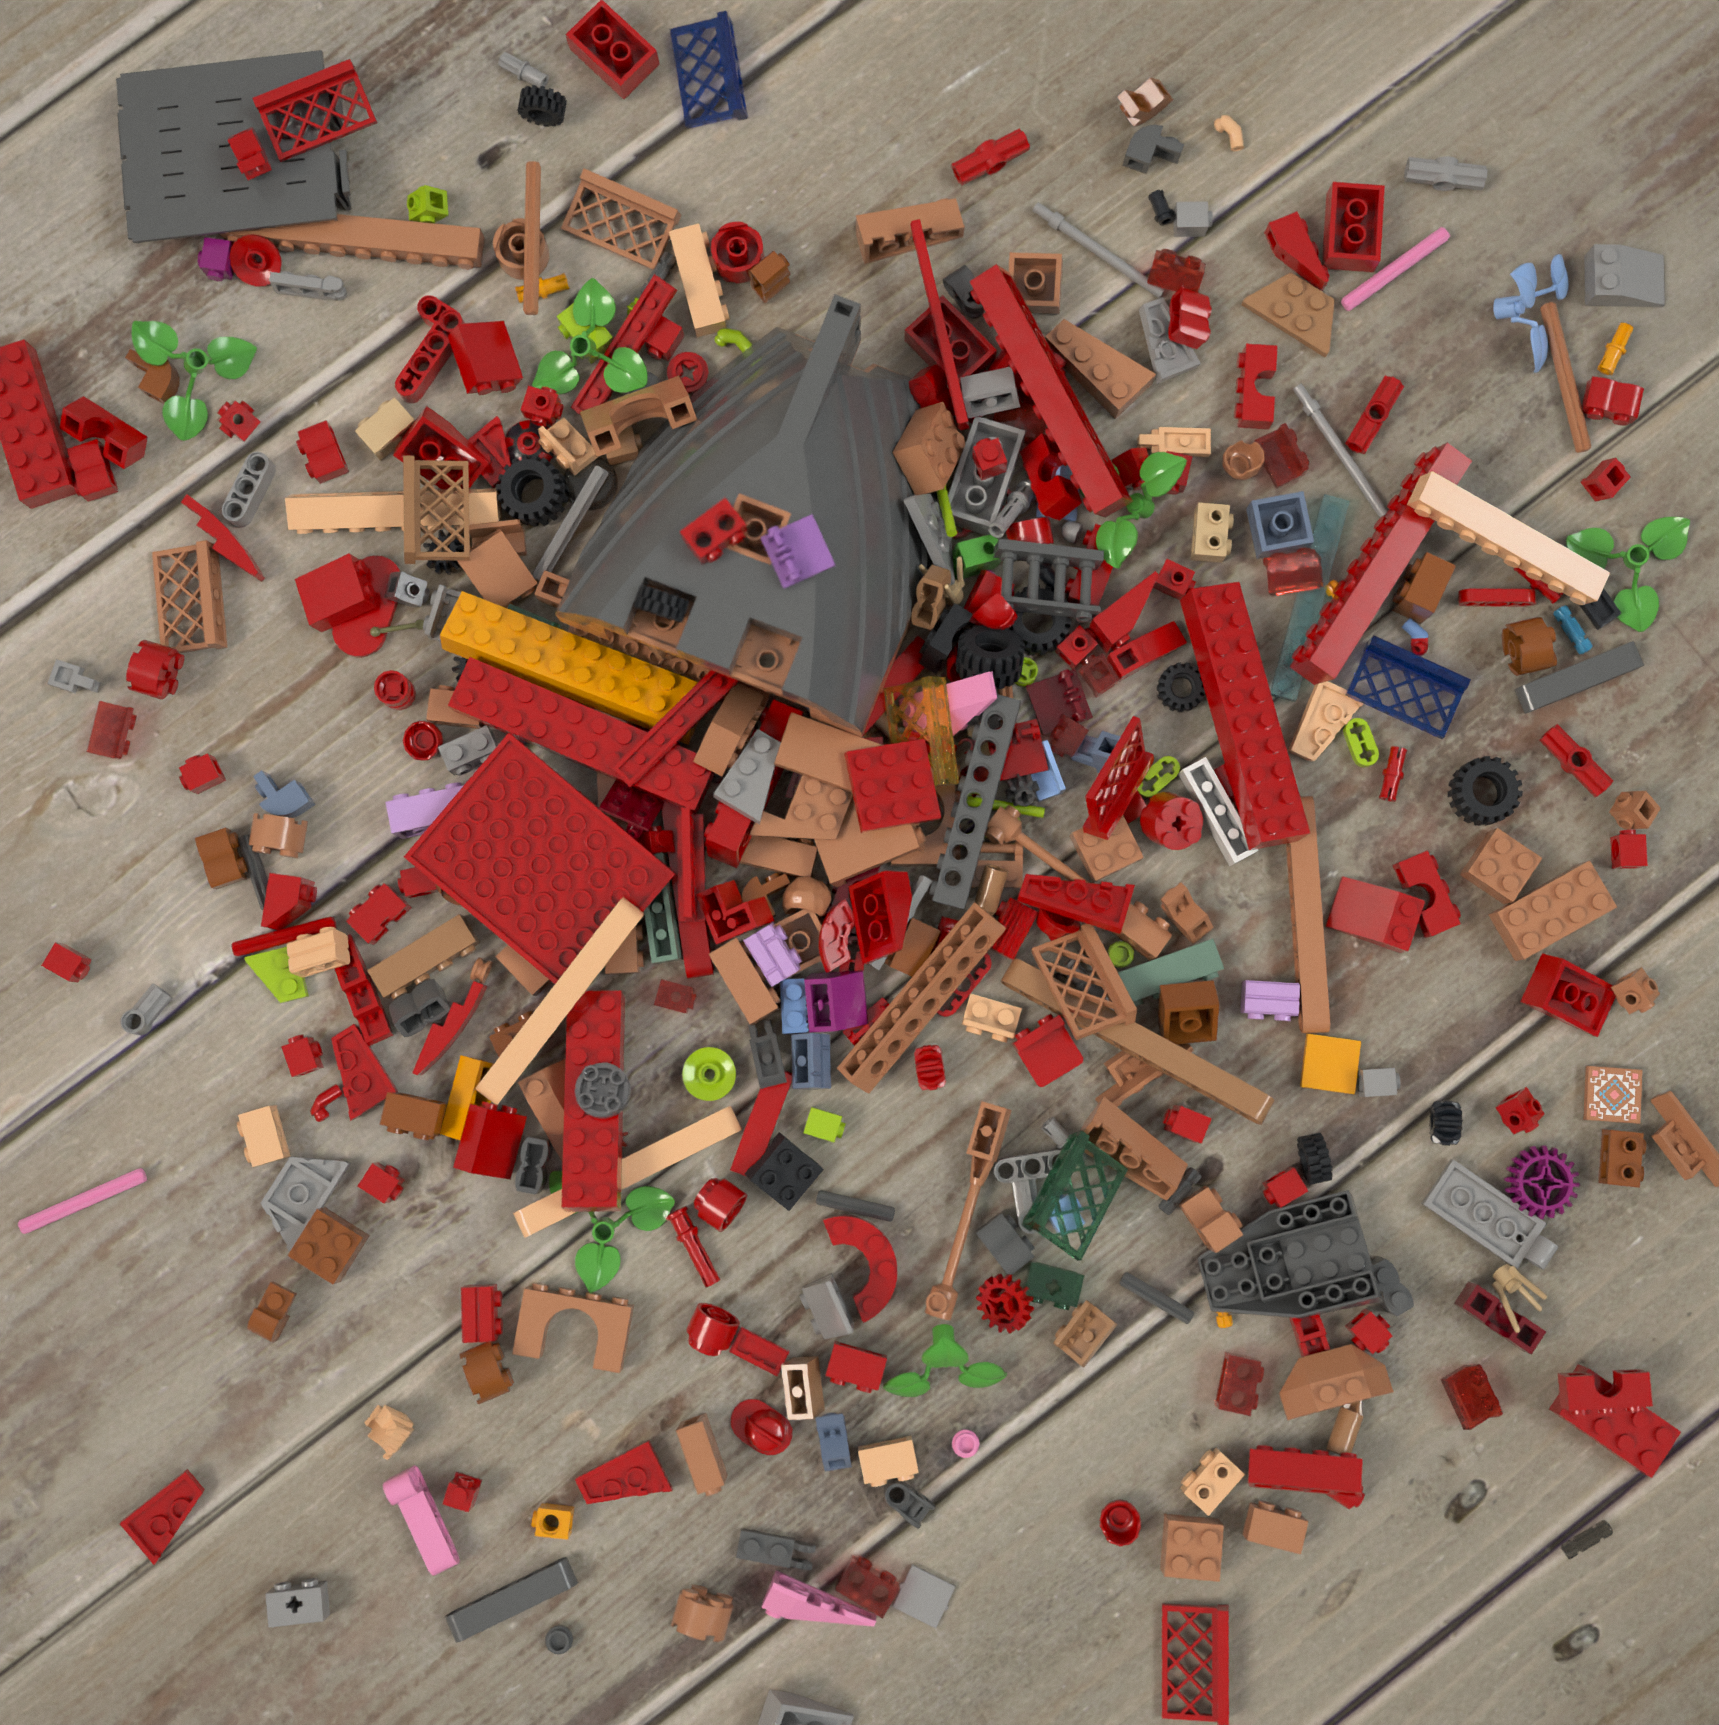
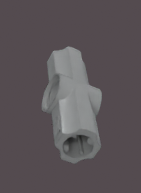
M1446 156L1439 157L1436 160L1409 157L1404 171L1405 182L1429 184L1434 189L1440 191H1450L1455 188L1482 191L1487 178L1486 166L1458 163L1456 158Z

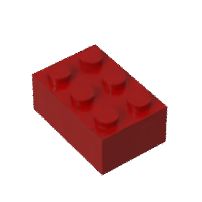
M600 0L565 34L569 49L623 100L660 65L657 50L603 0Z
M1332 182L1326 194L1322 265L1324 264L1327 269L1360 272L1375 271L1381 261L1385 185Z
M942 295L939 298L962 392L961 377L982 373L996 359L997 350ZM928 308L905 329L904 341L929 366L938 365L945 375L930 308Z

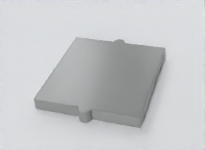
M912 1564L904 1582L900 1583L901 1589L894 1601L893 1607L936 1628L944 1610H948L947 1603L955 1589V1585Z

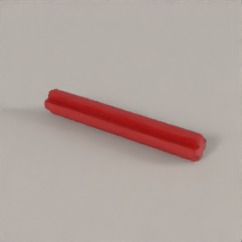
M326 917L236 941L231 944L234 956H242L296 941L297 936L302 934H319L320 929L325 927L337 929L334 917Z

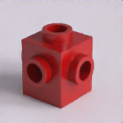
M528 386L520 410L524 418L530 419L533 424L546 427V424L553 426L556 419L561 418L564 404H561L562 401L554 389L542 386L541 389Z
M234 400L231 404L226 401L217 412L220 415L217 421L222 424L219 429L228 437L232 438L235 435L243 442H245L261 421L252 415L255 410L243 400L240 403ZM236 414L241 419L239 424L233 422V417Z
M1527 1087L1506 1096L1495 1107L1503 1123L1509 1127L1513 1135L1521 1131L1525 1133L1533 1131L1539 1126L1538 1121L1545 1114L1541 1104L1533 1097Z

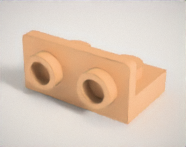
M564 417L548 430L544 426L538 429L540 435L539 443L548 453L551 451L556 456V461L564 470L569 469L574 476L598 458L593 447Z
M970 993L961 1025L967 1026V1032L981 1035L982 1031L992 1033L991 1039L1007 1043L1008 1038H1015V1031L1022 1008Z

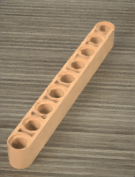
M624 897L618 902L475 1088L478 1092L494 1104H499L645 913Z
M728 1106L623 1158L621 1190L741 1131L742 1128L732 1107ZM562 1189L513 1213L524 1238L576 1213L566 1212L561 1208Z

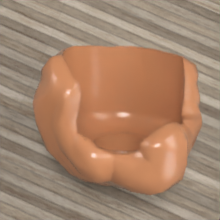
M808 876L798 877L786 888L783 894V911L785 914H791L796 912V908H801L823 916L830 905L831 893L822 881Z

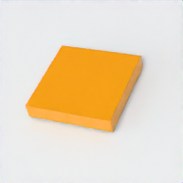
M1306 1034L1300 1087L1355 1094L1361 1041Z

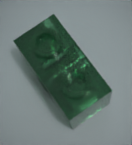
M1030 1260L1023 1287L1028 1286L1029 1290L1026 1292V1295L1033 1297L1032 1302L1043 1304L1044 1300L1054 1302L1053 1307L1069 1311L1070 1306L1076 1308L1078 1306L1085 1275ZM1055 1280V1283L1059 1286V1290L1054 1289L1053 1292L1050 1293V1290L1046 1287V1283L1051 1284L1052 1281Z

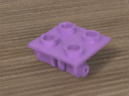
M809 515L780 529L778 526L772 527L768 530L769 534L760 537L783 588H787L836 566L813 515Z

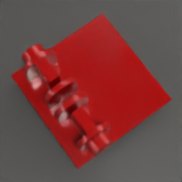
M1037 719L1015 724L1000 781L1016 778L1017 774L1021 777L1048 771ZM988 742L990 755H993L996 751V746Z

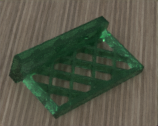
M1082 1130L1068 1136L1021 1224L1029 1231L1035 1230L1077 1261L1082 1260L1128 1171L1126 1167L1088 1140L1090 1136ZM1086 1149L1093 1154L1096 1165L1085 1167L1083 1153ZM1104 1166H1110L1118 1172L1113 1181L1107 1182L1103 1169ZM1097 1168L1100 1184L1090 1186L1087 1170ZM1080 1171L1084 1187L1074 1189L1071 1176L1074 1172ZM1102 1187L1104 1200L1101 1204L1095 1205L1091 1189ZM1085 1190L1089 1206L1078 1208L1075 1192ZM1068 1194L1072 1210L1062 1212L1059 1199L1061 1195ZM1090 1209L1093 1221L1090 1226L1083 1227L1080 1211ZM1073 1213L1077 1229L1067 1231L1063 1215ZM1049 1218H1057L1060 1233L1054 1234L1045 1228ZM1078 1232L1081 1242L1078 1250L1070 1246L1068 1234Z

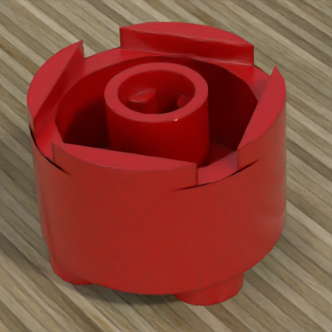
M735 221L723 225L711 241V253L717 273L726 282L745 283L750 281L751 278L748 271L764 259L763 242L759 232L744 222Z
M142 640L137 645L142 648L139 653L133 652L128 664L126 681L131 682V686H127L128 689L160 700L166 698L168 694L174 695L179 683L176 677L178 670L184 664V655L179 654L177 649L152 641Z
M1161 792L1149 799L1151 801L1141 812L1140 825L1142 832L1152 842L1171 850H1182L1200 840L1203 817L1198 803L1172 792Z

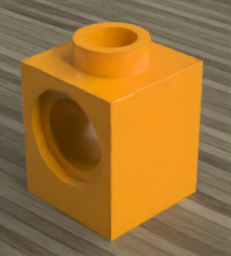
M542 1503L538 1511L534 1510L532 1516V1527L536 1528L535 1536L568 1540L572 1533L575 1506ZM546 1516H556L559 1525L556 1527L549 1526L546 1523Z

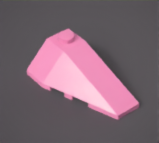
M986 672L900 699L899 705L903 726L927 736L929 734L935 735L936 739L951 743L954 740L953 736L958 731L964 730L968 726L967 723L974 716H979L997 699L992 672Z

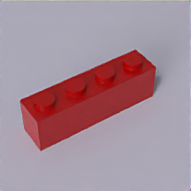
M1257 1445L1256 1449H1250L1248 1476L1250 1487L1362 1497L1363 1459L1357 1458V1454L1340 1453V1457L1329 1456V1452L1323 1450H1313L1312 1454L1301 1453V1450L1297 1448H1284V1452L1273 1451V1447L1266 1445Z

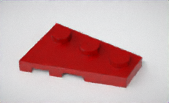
M357 1024L349 1026L331 1038L338 1070H340L344 1086L342 1087L344 1096L347 1099L350 1121L355 1120L386 1100L387 1092H398L372 1048L366 1044Z
M649 1440L575 1478L586 1504L673 1491V1487Z

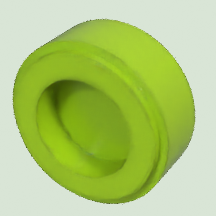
M1117 941L1111 944L1107 950L1116 968H1124L1133 961L1134 951L1127 942Z

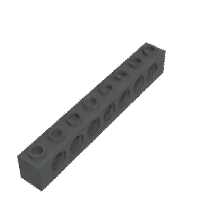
M997 694V699L981 713L983 714L981 724H975L972 739L976 740L974 750H968L965 765L969 766L966 776H961L958 791L962 792L959 802H954L951 817L955 818L952 828L947 827L943 843L948 844L946 853H940L936 869L941 870L939 879H933L929 895L934 896V902L963 910L966 908L1021 700ZM1000 717L1003 720L1002 727L998 730L989 728V719ZM991 742L996 746V751L993 755L985 756L981 753V747L984 743ZM979 768H985L989 772V777L984 782H978L974 779V773ZM971 794H978L982 797V803L979 807L971 808L967 805V798ZM964 820H971L975 823V829L972 833L964 834L960 831V824ZM959 845L965 846L968 849V855L963 860H957L953 857V850ZM956 871L960 874L961 881L958 885L949 886L946 883V876L949 872Z

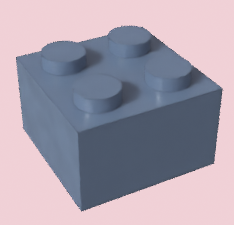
M1304 491L1253 500L1246 508L1256 559L1308 550L1314 543Z

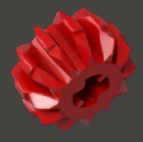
M925 1045L916 1048L914 1056L919 1087L922 1090L929 1091L944 1087L946 1076L941 1048L938 1045Z

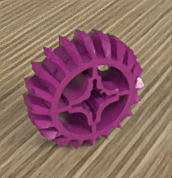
M1541 1145L1539 1150L1536 1146H1530L1529 1153L1525 1150L1519 1151L1521 1159L1517 1157L1511 1159L1516 1166H1507L1506 1168L1508 1172L1512 1173V1176L1504 1177V1181L1511 1182V1186L1505 1188V1191L1507 1193H1514L1510 1198L1512 1202H1519V1210H1528V1216L1530 1217L1536 1213V1217L1539 1219H1544L1545 1214L1548 1218H1554L1555 1211L1558 1214H1564L1563 1205L1566 1207L1573 1206L1569 1197H1578L1576 1192H1572L1573 1187H1580V1183L1573 1182V1178L1579 1176V1173L1570 1171L1574 1163L1572 1161L1565 1162L1567 1159L1565 1153L1558 1155L1557 1148H1551L1548 1151L1545 1145ZM1537 1161V1165L1534 1166V1172L1529 1176H1524L1527 1168ZM1548 1161L1556 1167L1560 1179L1552 1176ZM1545 1179L1546 1181H1551L1553 1183L1538 1185V1183H1532L1531 1181ZM1523 1185L1531 1187L1533 1197H1536V1202H1533L1527 1196ZM1555 1188H1560L1556 1197L1546 1203L1550 1192Z

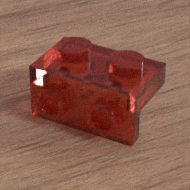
M1170 249L1156 250L1147 283L1176 292L1181 287L1199 292L1206 263H1203L1200 258L1195 256H1187V258L1178 256L1175 251Z
M1286 423L1280 425L1277 430L1254 440L1264 450L1265 461L1263 464L1276 489L1304 476L1309 470L1308 457L1304 451H1300L1296 444L1297 436L1292 428H1288Z
M98 701L86 753L120 760L122 755L127 756L130 747V740H126L128 730L134 729L137 715L133 714L134 708Z
M1480 1364L1463 1365L1440 1379L1463 1430H1471L1488 1418L1503 1415L1499 1400L1495 1396L1487 1374Z

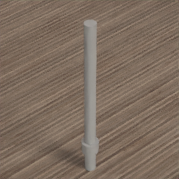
M1039 202L1035 205L1033 212L1048 221V225L1054 230H1061L1157 298L1163 295L1165 289L1066 222L1063 215L1057 211L1053 213Z
M1302 383L1296 386L1293 391L1304 405L1302 409L1306 415L1312 417L1378 517L1385 516L1388 510L1321 413V406L1317 400L1311 398Z

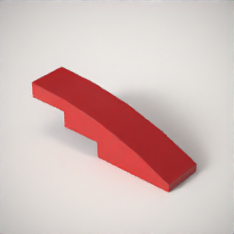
M186 494L181 503L201 517L197 526L217 540L212 549L263 582L265 577L239 539L214 514Z
M349 934L347 935L349 946L347 949L350 955V963L334 969L341 989L347 996L353 1016L358 1020L364 1040L368 1046H371L394 1034L353 936Z
M473 981L464 1005L453 1002L444 1025L432 1024L412 1072L413 1074L423 1075L453 1045L476 1012L488 987L487 985Z
M785 1071L787 1080L785 1083L763 1089L760 1088L730 1168L731 1171L746 1176V1171L766 1152L792 1083V1073Z
M1320 1314L1303 1318H1289L1302 1357L1331 1350L1325 1336L1327 1333Z

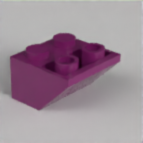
M863 970L811 973L804 979L809 1033L839 1031L868 1024Z

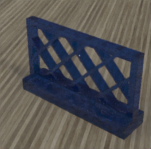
M727 10L718 12L716 18L670 29L686 128H694L737 117L738 121L748 119L733 22ZM715 27L716 34L711 42L701 37L706 29ZM688 33L693 38L687 47L684 48L678 43L677 36ZM698 40L707 45V48L700 57L691 52ZM712 49L720 54V59L715 66L705 61ZM687 56L697 61L690 73L682 68V63ZM702 65L711 70L704 82L695 76ZM716 74L724 78V83L718 91L709 85ZM691 80L701 85L694 97L686 92V87ZM706 89L715 94L708 106L699 101V98ZM722 98L728 102L729 111L718 113L713 108L719 99ZM695 104L705 109L701 117L691 119L690 112Z
M1373 635L1365 645L1364 653L1345 695L1443 739L1471 679ZM1370 656L1378 660L1382 670L1370 674L1366 665L1368 657ZM1394 669L1402 671L1406 681L1394 685L1389 671ZM1384 673L1389 687L1377 691L1372 677ZM1367 679L1372 693L1362 695L1354 691L1357 682ZM1419 680L1427 682L1430 692L1418 696L1413 682ZM1408 684L1413 698L1401 702L1396 688ZM1391 690L1396 704L1388 707L1382 704L1379 694ZM1446 691L1455 695L1452 704L1443 707L1437 693ZM1432 695L1437 709L1425 713L1420 699ZM1415 702L1420 715L1413 718L1408 716L1403 705ZM1440 713L1443 721L1440 730L1430 725L1428 716Z

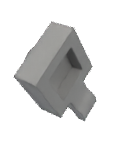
M57 659L47 683L75 694L78 686L98 693L101 685L100 682L82 676L84 668Z

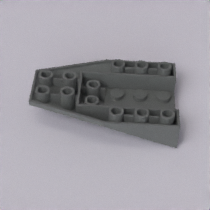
M1349 1190L1268 1211L1242 1228L1241 1232L1243 1235L1219 1252L1215 1253L1209 1250L1197 1258L1212 1312L1303 1318L1383 1302L1354 1199Z

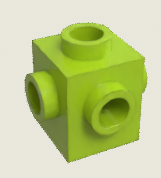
M424 185L418 187L416 191L407 196L409 221L436 224L438 221L449 216L446 190Z

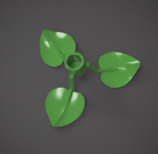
M589 279L582 286L574 301L573 316L576 323L580 326L590 325V328L583 331L582 335H576L572 338L570 342L571 356H573L572 363L570 356L565 352L555 350L547 353L539 363L532 383L533 387L539 389L542 386L554 389L557 392L556 394L571 392L580 380V375L574 368L577 365L578 356L585 359L596 356L610 363L604 369V379L609 388L616 392L628 393L644 388L647 385V368L638 353L632 349L620 347L614 351L611 359L597 352L596 343L588 337L595 330V325H608L616 312V305L612 295L596 279Z
M134 321L131 329L134 348L143 361L150 365L161 366L166 362L168 356L172 359L183 358L184 368L191 374L186 397L172 396L165 402L162 409L165 424L182 441H187L198 435L204 428L208 418L205 403L199 399H190L197 375L204 371L207 364H214L215 371L219 376L226 379H238L247 372L257 351L255 345L235 337H218L207 346L209 356L201 349H192L188 353L173 354L172 352L178 346V337L174 329L169 325L157 321Z
M1156 452L1145 459L1140 469V477L1145 481L1141 485L1144 495L1140 493L1130 495L1133 502L1126 505L1127 510L1132 514L1118 517L1116 523L1113 521L1104 522L1097 532V548L1104 551L1103 559L1108 564L1119 569L1123 561L1132 552L1137 543L1138 532L1135 525L1127 520H1138L1139 517L1146 519L1153 514L1155 505L1151 500L1152 497L1163 496L1172 489L1185 468L1187 462L1185 458L1166 452ZM1080 488V493L1082 497L1085 498V495Z
M1664 517L1650 522L1641 533V540L1648 547L1636 544L1631 546L1627 552L1621 551L1620 553L1611 554L1610 552L1614 548L1613 538L1606 530L1601 528H1588L1567 536L1566 546L1569 550L1603 569L1607 565L1608 558H1623L1626 567L1634 570L1632 589L1620 591L1616 595L1614 603L1621 611V615L1617 618L1634 630L1643 632L1653 623L1657 615L1659 599L1656 591L1650 586H1642L1637 589L1638 577L1641 572L1640 568L1648 561L1649 552L1651 551L1660 560H1672L1678 557L1684 551L1687 544L1690 520L1683 517Z
M562 1170L550 1173L549 1189L551 1194L562 1189ZM642 1186L632 1190L626 1197V1205L630 1211L623 1214L616 1221L609 1217L598 1219L594 1212H588L591 1222L594 1224L592 1236L600 1245L596 1243L583 1245L576 1254L575 1267L590 1293L607 1285L619 1270L621 1257L618 1249L613 1246H605V1243L613 1238L615 1228L629 1216H632L633 1224L640 1230L652 1231L659 1228L666 1221L665 1217L669 1215L675 1204L674 1198L669 1193L652 1186Z
M940 1324L932 1329L933 1345L922 1354V1362L926 1364L924 1374L921 1376L914 1372L900 1374L883 1385V1389L902 1397L921 1396L930 1389V1383L926 1380L929 1377L931 1367H959L961 1372H963L958 1376L959 1382L972 1388H984L997 1384L1007 1376V1372H1004L1000 1366L990 1362H979L969 1367L964 1366L968 1362L969 1356L955 1342L954 1328L948 1324Z

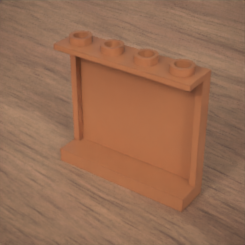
M853 796L836 839H814L829 882L835 887L847 884L846 880L914 851L924 852L925 849L922 843L926 842L922 829L920 827L916 828L915 824L861 833Z

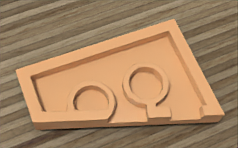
M1328 681L1316 684L1288 752L1310 762L1315 761L1367 699Z

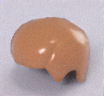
M1242 440L1229 446L1222 456L1224 470L1237 480H1247L1255 477L1265 461L1264 450L1259 443L1246 444Z

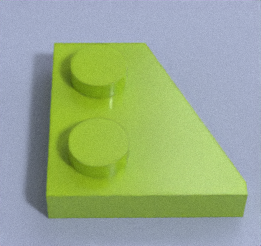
M287 947L244 957L246 963L280 1003L309 997L305 978L294 975L289 971Z

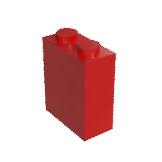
M504 321L457 324L448 335L467 394L478 393V395H486L492 391L508 393L515 390L518 383L523 379Z
M348 553L294 579L309 626L324 632L377 607L374 600L376 593L373 586L368 582L366 576L368 569L362 559H358Z
M482 1101L481 1106L470 1104L453 1168L471 1174L511 1180L527 1116L517 1114L518 1108L502 1105L501 1109H497L498 1105Z

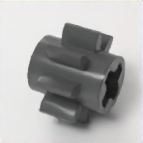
M1017 774L1016 778L1007 781L1009 789H1006L1005 793L1008 799H1012L1014 806H1028L1038 799L1035 792L1040 789L1037 781L1032 780L1031 774L1021 777Z

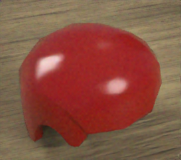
M428 721L412 723L405 730L402 740L405 751L413 759L421 761L434 758L440 752L438 747L443 745L444 742L440 729Z
M1122 1499L1109 1502L1101 1511L1099 1525L1109 1543L1121 1547L1130 1545L1138 1538L1141 1529V1518L1131 1502L1128 1503L1127 1500Z

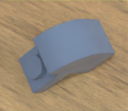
M1102 731L1099 738H1095L1081 733L1070 755L1071 759L1094 767L1097 773H1099L1120 736Z
M261 770L253 776L258 783L255 785L256 790L263 798L267 797L259 805L273 815L294 818L316 805L303 785L296 780L279 789L268 773Z
M826 1413L822 1417H817L816 1426L820 1439L824 1470L832 1471L851 1468L849 1442L843 1413Z

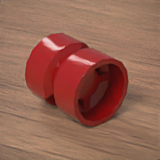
M385 671L377 677L374 683V691L377 698L393 710L407 709L415 700L416 691L414 685L398 671Z

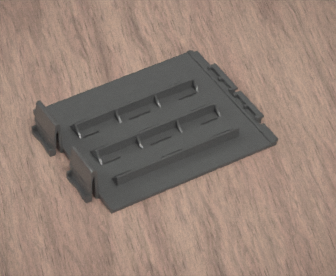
M322 50L120 74V78H116L118 106H123V109L118 110L119 113L117 115L120 156L122 159L124 209L130 210L126 211L128 239L138 244L330 220L338 221L336 197L346 210H351L348 155L346 149L339 150V159L336 153L332 151L330 142L280 162L261 115L252 99L325 69ZM327 92L319 96L316 104L329 109L334 95ZM339 98L334 111L344 115L343 102ZM303 102L295 105L292 114L301 115L299 117L305 119L310 105ZM314 108L310 121L322 126L327 113ZM276 112L267 117L271 125L281 128L284 118L281 117L286 115ZM332 115L330 122L338 131L341 130L344 120ZM290 117L285 131L298 136L303 123ZM308 125L303 139L310 142L316 140L320 130ZM253 127L268 157L272 170L247 180L245 174H241L239 168H237L238 160L227 140L228 137ZM274 131L275 136L277 138L279 132ZM283 135L280 142L282 152L291 150L296 140Z

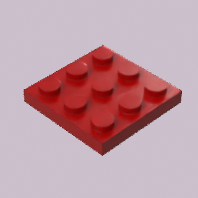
M925 739L846 751L844 753L861 833L934 821L941 818Z

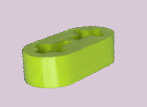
M1353 718L1344 726V738L1355 764L1366 768L1378 760V748L1368 723L1364 719ZM1353 724L1356 727L1362 728V732L1359 733L1361 741H1359L1356 734H1351L1350 732ZM1361 744H1363L1366 752L1370 751L1372 753V756L1368 758L1369 762L1365 758L1361 759L1359 756L1363 752Z
M1164 756L1150 767L1143 780L1148 782L1154 777L1157 781L1152 785L1154 790L1152 792L1150 790L1144 792L1141 789L1144 785L1142 782L1137 790L1141 797L1151 798L1179 774L1180 764L1177 759L1171 756ZM1163 762L1166 765L1171 763L1174 766L1171 769L1172 775L1168 772L1162 777L1158 775L1163 769Z

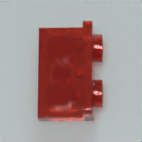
M1300 548L1295 553H1274L1268 558H1263V565L1267 568L1268 591L1271 597L1323 587L1321 557L1315 549Z

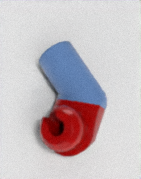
M1409 618L1401 628L1411 635L1412 653L1416 656L1424 655L1428 650V633L1414 620Z

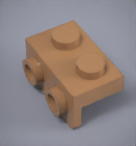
M1087 1300L1084 1304L1080 1303L1072 1313L1073 1318L1067 1325L1060 1327L1055 1335L1057 1339L1053 1343L1082 1367L1087 1365L1118 1325Z

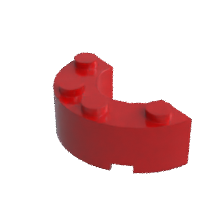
M847 1214L825 1217L823 1222L832 1245L846 1244L854 1246L863 1252L869 1262L870 1272L868 1280L862 1289L853 1294L855 1304L864 1323L880 1313L893 1295L898 1273L894 1249L883 1231L872 1222Z

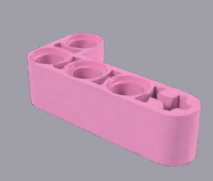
M414 1465L388 1478L383 1483L385 1495L391 1505H399L430 1574L435 1576L459 1564L458 1552L419 1468Z

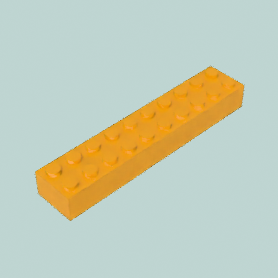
M463 591L440 633L442 649L466 659L472 657L556 694L649 730L698 683ZM698 723L680 740V742L689 745V742L694 734V731Z

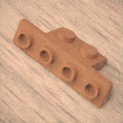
M1188 1043L1176 1044L1189 1052H1193V1048ZM1120 1051L1104 1063L1116 1084L1096 1097L1095 1100L1099 1103L1105 1097L1118 1107L1123 1100L1132 1094L1140 1092L1147 1083L1161 1077L1164 1073L1128 1053Z
M1671 1091L1654 1096L1651 1099V1103L1666 1122L1652 1135V1138L1684 1180L1693 1178L1702 1169L1713 1185L1719 1187V1153Z

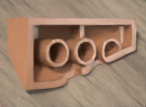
M566 1059L550 1065L518 1082L532 1111L562 1163Z

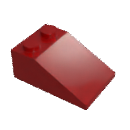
M428 406L423 409L400 440L393 454L401 462H403V456H414V460L468 461L469 488L489 464V460L449 421ZM420 469V475L428 481L437 475L432 469ZM452 469L446 475L456 483L463 476V470ZM442 478L434 484L441 490H448L451 487Z
M1156 571L1092 619L1088 629L1097 637L1096 642L1106 654L1124 646L1131 639L1129 635L1159 576Z
M882 871L848 886L862 964H869L901 951L912 902L908 872Z
M1342 876L1325 927L1398 953L1408 952L1425 901L1395 890Z
M1542 953L1520 1002L1585 1033L1598 1037L1616 995L1611 989L1613 985L1565 959Z

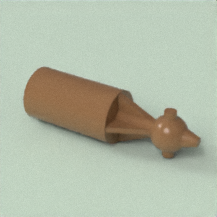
M985 864L974 902L993 916L999 905L1008 870L997 865Z
M1361 1401L1340 1407L1326 1447L1327 1450L1338 1455L1340 1453H1352L1364 1417L1362 1415Z

